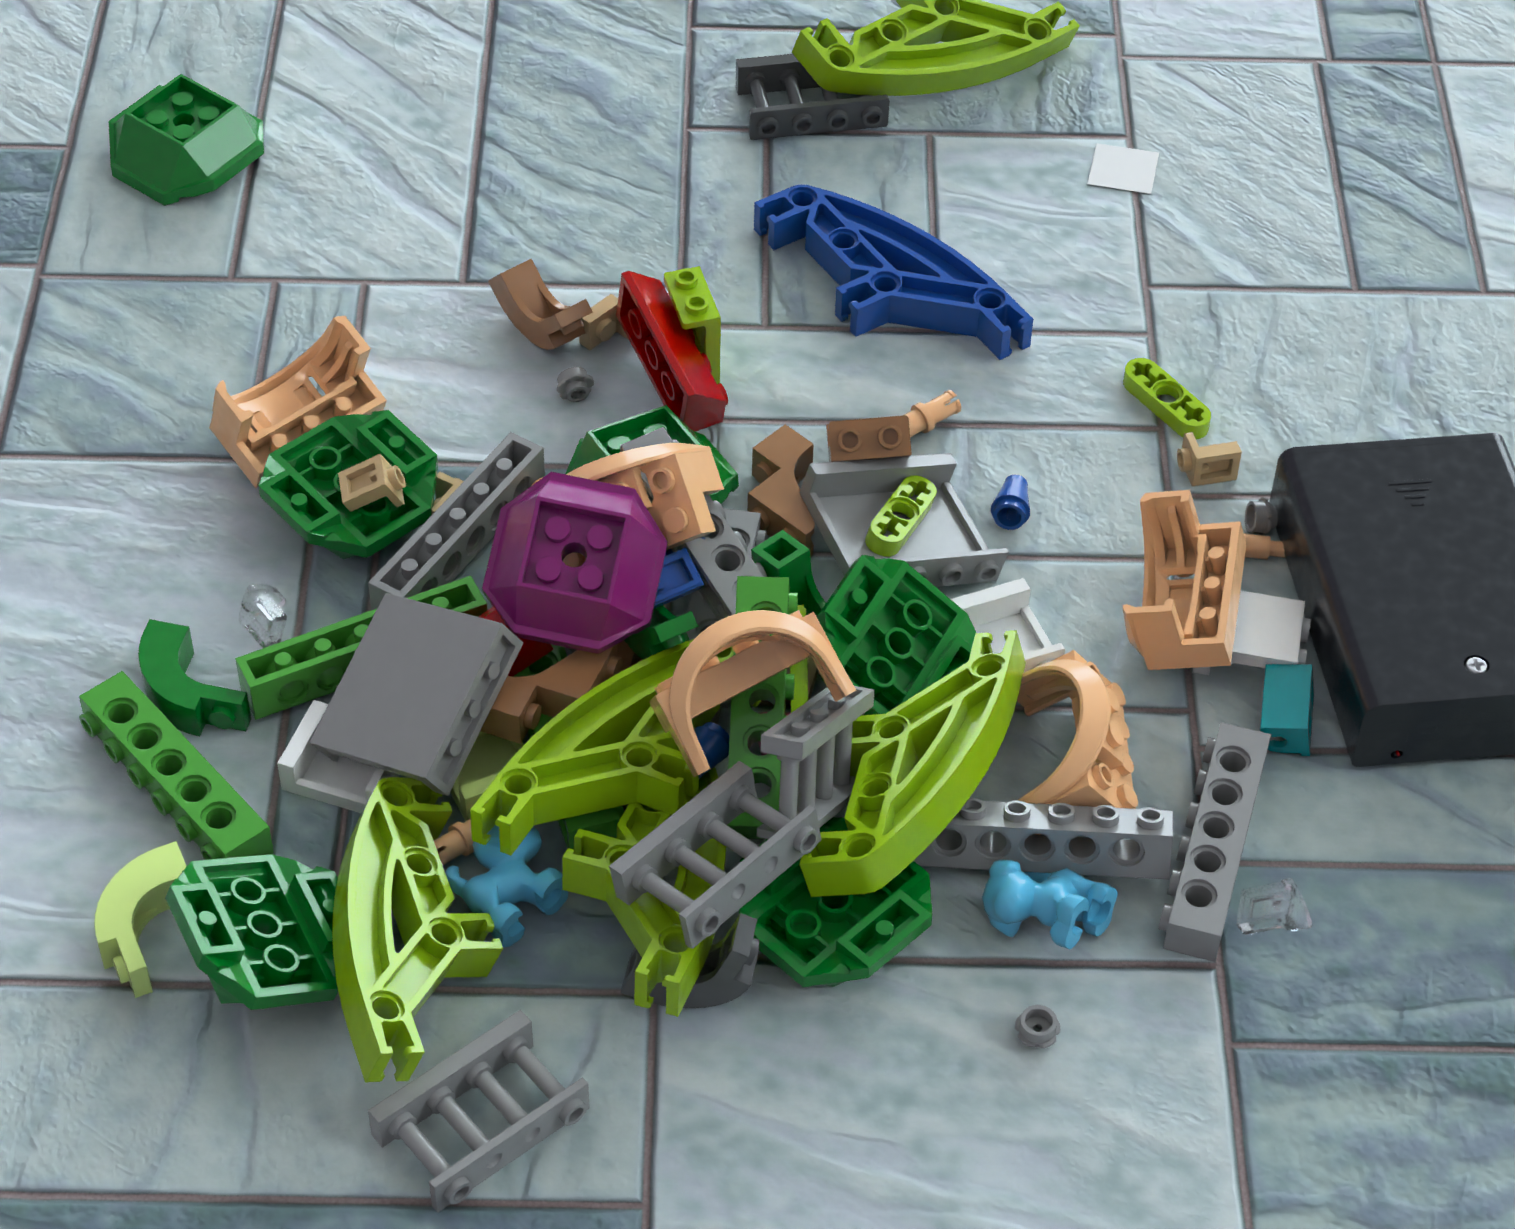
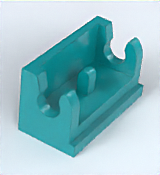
M1266 664L1260 731L1271 734L1272 738L1283 737L1286 739L1283 741L1270 740L1268 750L1279 753H1301V756H1310L1314 706L1312 664Z

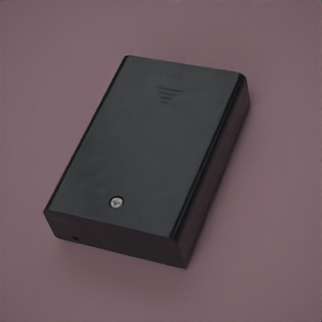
M1497 433L1301 446L1285 450L1280 454L1277 461L1269 502L1272 506H1275L1278 521L1276 530L1280 541L1284 545L1285 558L1298 598L1305 601L1304 617L1311 619L1309 632L1352 765L1364 767L1515 754V466L1503 437Z

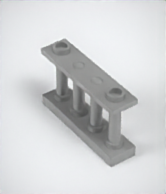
M854 686L857 691L835 702L826 687L761 735L760 752L777 755V759L781 761L780 813L792 820L806 807L811 805L817 811L820 828L848 805L856 778L855 776H850L853 721L873 707L874 689ZM765 824L757 828V837L769 839L776 833V831Z
M738 761L609 866L616 897L627 905L633 903L646 892L658 898L679 913L685 944L693 949L706 937L714 934L721 924L803 855L810 853L821 841L817 811L809 805L791 820L757 798L752 768ZM746 812L776 831V833L761 846H758L727 826V824L741 813ZM714 838L743 857L744 860L726 873L695 853V851L709 839ZM682 865L712 886L694 901L662 878L676 866Z
M521 1009L368 1110L371 1135L383 1148L395 1139H402L435 1177L429 1181L432 1207L437 1212L449 1204H458L463 1201L474 1187L563 1126H570L578 1122L589 1109V1087L583 1077L565 1089L530 1051L533 1047L532 1021ZM509 1063H517L549 1099L529 1114L519 1106L492 1075ZM471 1088H479L511 1124L510 1127L491 1140L483 1134L454 1101ZM440 1113L473 1150L472 1153L453 1166L446 1162L416 1127L417 1124L432 1114Z

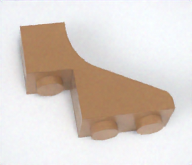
M784 424L752 448V476L760 484L748 492L747 511L761 513L760 530H767L768 536L772 537L781 530H784L810 549L811 558L814 553L811 536L815 531V523L799 493L800 488L798 484L806 476L810 463H813L814 444Z
M618 644L600 654L577 650L535 675L522 677L507 676L480 731L521 744L528 730H534L537 727L541 714L555 717L582 695L621 672L623 659L618 657Z

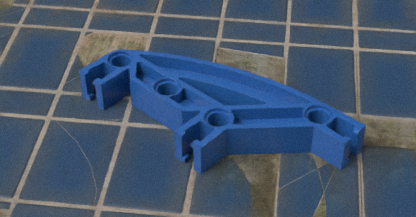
M795 185L754 202V230L759 236L767 234L768 230V245L773 250L806 237L805 250L839 285V287H836L835 316L843 322L848 320V315L851 314L850 332L855 337L886 323H893L977 337L999 360L1011 355V337L1018 342V347L1021 350L1030 347L1034 319L1002 287L973 262L915 225L861 201L810 185Z

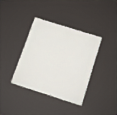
M1096 143L1087 184L1151 194L1159 153Z

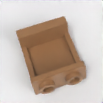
M906 415L831 421L829 424H826L829 462L912 455L909 418Z

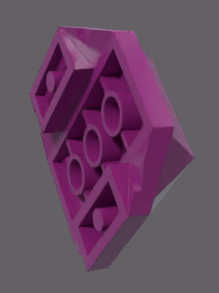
M550 472L501 508L482 590L506 626L518 638L600 654L631 635L650 627L667 551V540L635 488ZM570 553H580L586 558V561L579 567H569L563 562L564 558Z

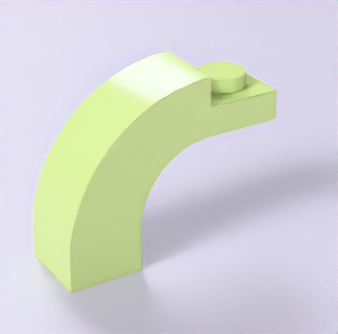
M177 841L152 849L126 864L107 884L97 904L94 926L104 969L115 967L120 983L123 984L129 981L135 998L153 992L148 969L138 941L147 923L158 914L170 909L165 897L170 885L186 868V863Z

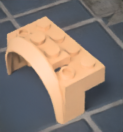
M346 316L334 317L322 336L307 351L263 382L232 396L227 392L226 384L223 380L217 385L209 428L255 488L258 487L261 476L263 477L268 455L332 417L351 414L371 415L374 411L384 410L386 398L364 372L371 348ZM313 377L326 395L321 396L308 378Z
M686 443L644 446L600 458L566 474L635 488L667 540V550L716 532L704 495L724 490L710 446ZM641 472L646 474L653 495L652 503L648 498ZM570 553L564 558L563 562L569 567H579L586 561V558L580 553Z
M1190 490L1145 493L1140 499L1144 536L1142 607H1134L1128 604L1123 605L1128 640L1144 657L1148 670L1231 666L1247 545L1241 522L1200 524ZM1195 574L1194 578L1192 579H1166L1171 575H1177L1179 577H1189Z
M756 610L728 616L702 631L683 652L673 676L659 683L654 688L657 695L649 703L665 733L670 731L692 775L696 777L711 768L696 736L691 719L810 656L835 702L857 690L847 675L814 612L803 617L799 610L789 615L776 611ZM733 646L732 648L736 655L720 663L717 654Z
M1075 650L1024 672L1017 702L1024 707L1025 714L1031 716L1070 697L1075 718L1076 734L1066 756L1056 770L1043 783L1018 800L1035 804L1067 803L1073 806L1092 807L1110 805L1115 808L1136 809L1138 798L1133 789L1131 775L1134 771V765L1129 755L1127 742L1130 732L1125 722L1123 710L1126 699L1120 686L1115 682L1111 683L1100 673L1093 662H1087Z

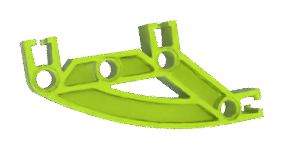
M896 0L901 9L854 31L850 43L846 41L830 20L826 18L819 22L814 36H812L814 31L810 27L800 31L792 53L817 84L830 92L872 96L923 95L977 86L1024 70L1069 47L1080 25L1073 19L1069 21L1067 26L1054 30L1059 18L1066 13V9L1059 1L1031 14L982 0Z
M1017 630L1005 631L1004 638L1006 642L1000 653H993L990 643H992L993 637L991 633H975L968 662L886 714L861 715L853 721L850 776H855L856 778L844 817L848 831L820 832L821 841L810 853L801 857L800 867L811 897L867 894L883 888L912 863L958 814L988 771L1013 717L1026 664Z
M694 639L663 650L615 674L572 702L536 732L516 752L470 809L472 841L486 845L491 839V835L487 833L496 825L499 827L500 852L511 856L534 825L636 802L673 815L686 804L684 791H686L688 796L693 797L698 791L699 775L696 777L692 775L670 731L665 733L649 702L657 695L654 688L659 683L673 676L679 659ZM733 646L717 654L720 663L734 655ZM761 700L755 702L752 706L757 707ZM720 705L691 719L693 728L710 722L719 710Z
M715 767L699 779L698 791L693 797L686 795V791H684L686 803L718 778ZM638 802L628 804L617 824V838L578 829L574 836V849L567 848L562 857V890L607 902L642 957L635 970L634 1005L651 1008L654 997H651L650 993L657 983H662V986L666 987V1014L678 1017L708 957L715 933L706 937L691 949L685 944L681 921L677 911L649 892L643 893L630 905L616 897L609 866L671 816L668 813ZM714 838L709 839L695 853L725 872L726 846ZM682 865L678 866L674 888L695 901L712 886Z
M388 777L378 781L347 844L335 890L332 938L336 981L343 1014L365 1083L382 1081L385 1077L383 1071L390 1059H392L396 1068L394 1074L396 1082L409 1081L425 1053L413 1019L444 978L487 977L503 950L500 938H493L491 942L484 941L488 933L494 930V922L489 913H447L455 898L434 840L442 832L452 813L449 802H442L441 805L435 804L438 797H442V794L434 792L423 782L410 777ZM391 908L404 943V947L399 953L395 952Z

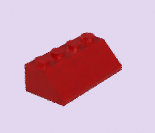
M632 271L621 273L616 317L663 404L667 405L695 432L723 422L725 407L728 405L726 390L721 383L717 384L713 378L711 364L707 355L700 353L695 345L693 330L682 328L670 295L665 290L661 280Z

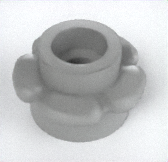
M582 367L568 368L561 372L557 378V392L560 393V397L572 402L584 400L594 385L592 376L587 375L586 370Z
M1261 497L1259 501H1250L1247 504L1245 526L1248 532L1267 535L1271 529L1276 527L1278 521L1275 506L1268 502L1267 498Z
M1032 1005L1026 1008L1016 1019L1015 1029L1019 1031L1018 1038L1024 1045L1047 1048L1056 1042V1035L1060 1033V1023L1050 1008L1043 1005ZM1033 1028H1040L1042 1030L1036 1032Z

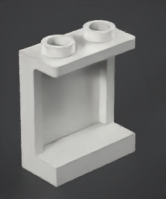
M1024 578L951 599L968 614L976 633L989 632L992 634L993 641L990 644L993 653L1002 652L1006 642L1004 638L1005 631L1017 630L1026 662L1024 672L1050 662L1066 652L1062 643L1051 644L1030 609L1031 589Z
M1240 591L1231 663L1265 668L1266 664H1305L1307 650L1300 649V642L1307 643L1311 619L1303 618L1305 601ZM1210 667L1193 668L1192 673L1209 675Z
M313 700L277 763L281 789L362 813L378 781L388 777H399L400 774L341 756L335 762L309 742L329 705Z

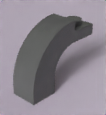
M740 913L726 936L720 942L711 945L708 957L683 1008H706L725 1004L738 998L749 989L759 952V939L754 938L757 924L756 918ZM634 948L629 957L620 992L633 998L635 970L642 959L636 948ZM657 983L650 993V996L654 997L653 1004L666 1006V987L662 986V983Z

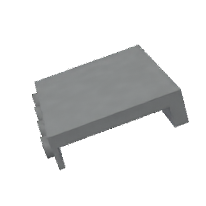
M951 453L810 463L799 493L844 576L855 560L861 555L874 556L875 559L903 560L935 587L997 581L1009 554L1007 548L989 550L956 494L950 480L957 463ZM913 475L930 480L937 490L931 509L900 551L890 557L880 556L872 552L865 543V537L870 524L906 477ZM914 495L913 497H910V499L916 501V498L918 496ZM892 512L902 519H910L905 514ZM887 530L884 536L888 537V535H892V532Z
M385 593L309 743L332 761L337 762L340 756L419 780L434 792L448 796L523 642L503 623Z

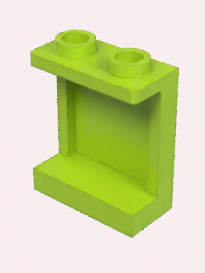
M700 266L665 272L664 283L683 329L693 330L695 345L700 353L707 355L711 364V374L718 384L720 383L721 316Z

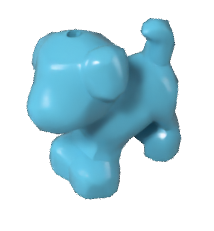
M496 825L487 833L491 835V839L486 845L473 842L474 855L481 865L489 869L487 873L474 876L467 881L460 877L458 866L452 865L445 870L452 892L464 899L472 913L490 914L494 922V930L490 933L493 938H500L504 948L510 947L520 940L525 931L524 926L518 920L523 913L513 904L520 901L529 902L546 915H552L568 899L569 892L562 890V873L548 867L540 873H534L526 865L536 856L542 845L541 836L535 827L530 830L511 856L500 852L499 827Z
M1013 860L994 861L989 869L990 878L986 883L982 896L984 910L988 915L991 925L1009 937L1013 938L1016 935L1023 920L1031 916L1037 917L1042 924L1051 926L1050 936L1053 942L1070 950L1077 944L1083 932V929L1074 925L1075 921L1083 922L1085 932L1096 937L1104 933L1111 922L1118 891L1107 883L1088 880L1068 868L1052 873L1022 872L1020 864Z

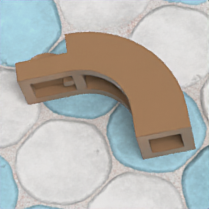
M532 258L488 280L508 318L534 345L542 349L552 350L586 333L581 318L593 313L587 299L572 306H565L560 303L544 284Z

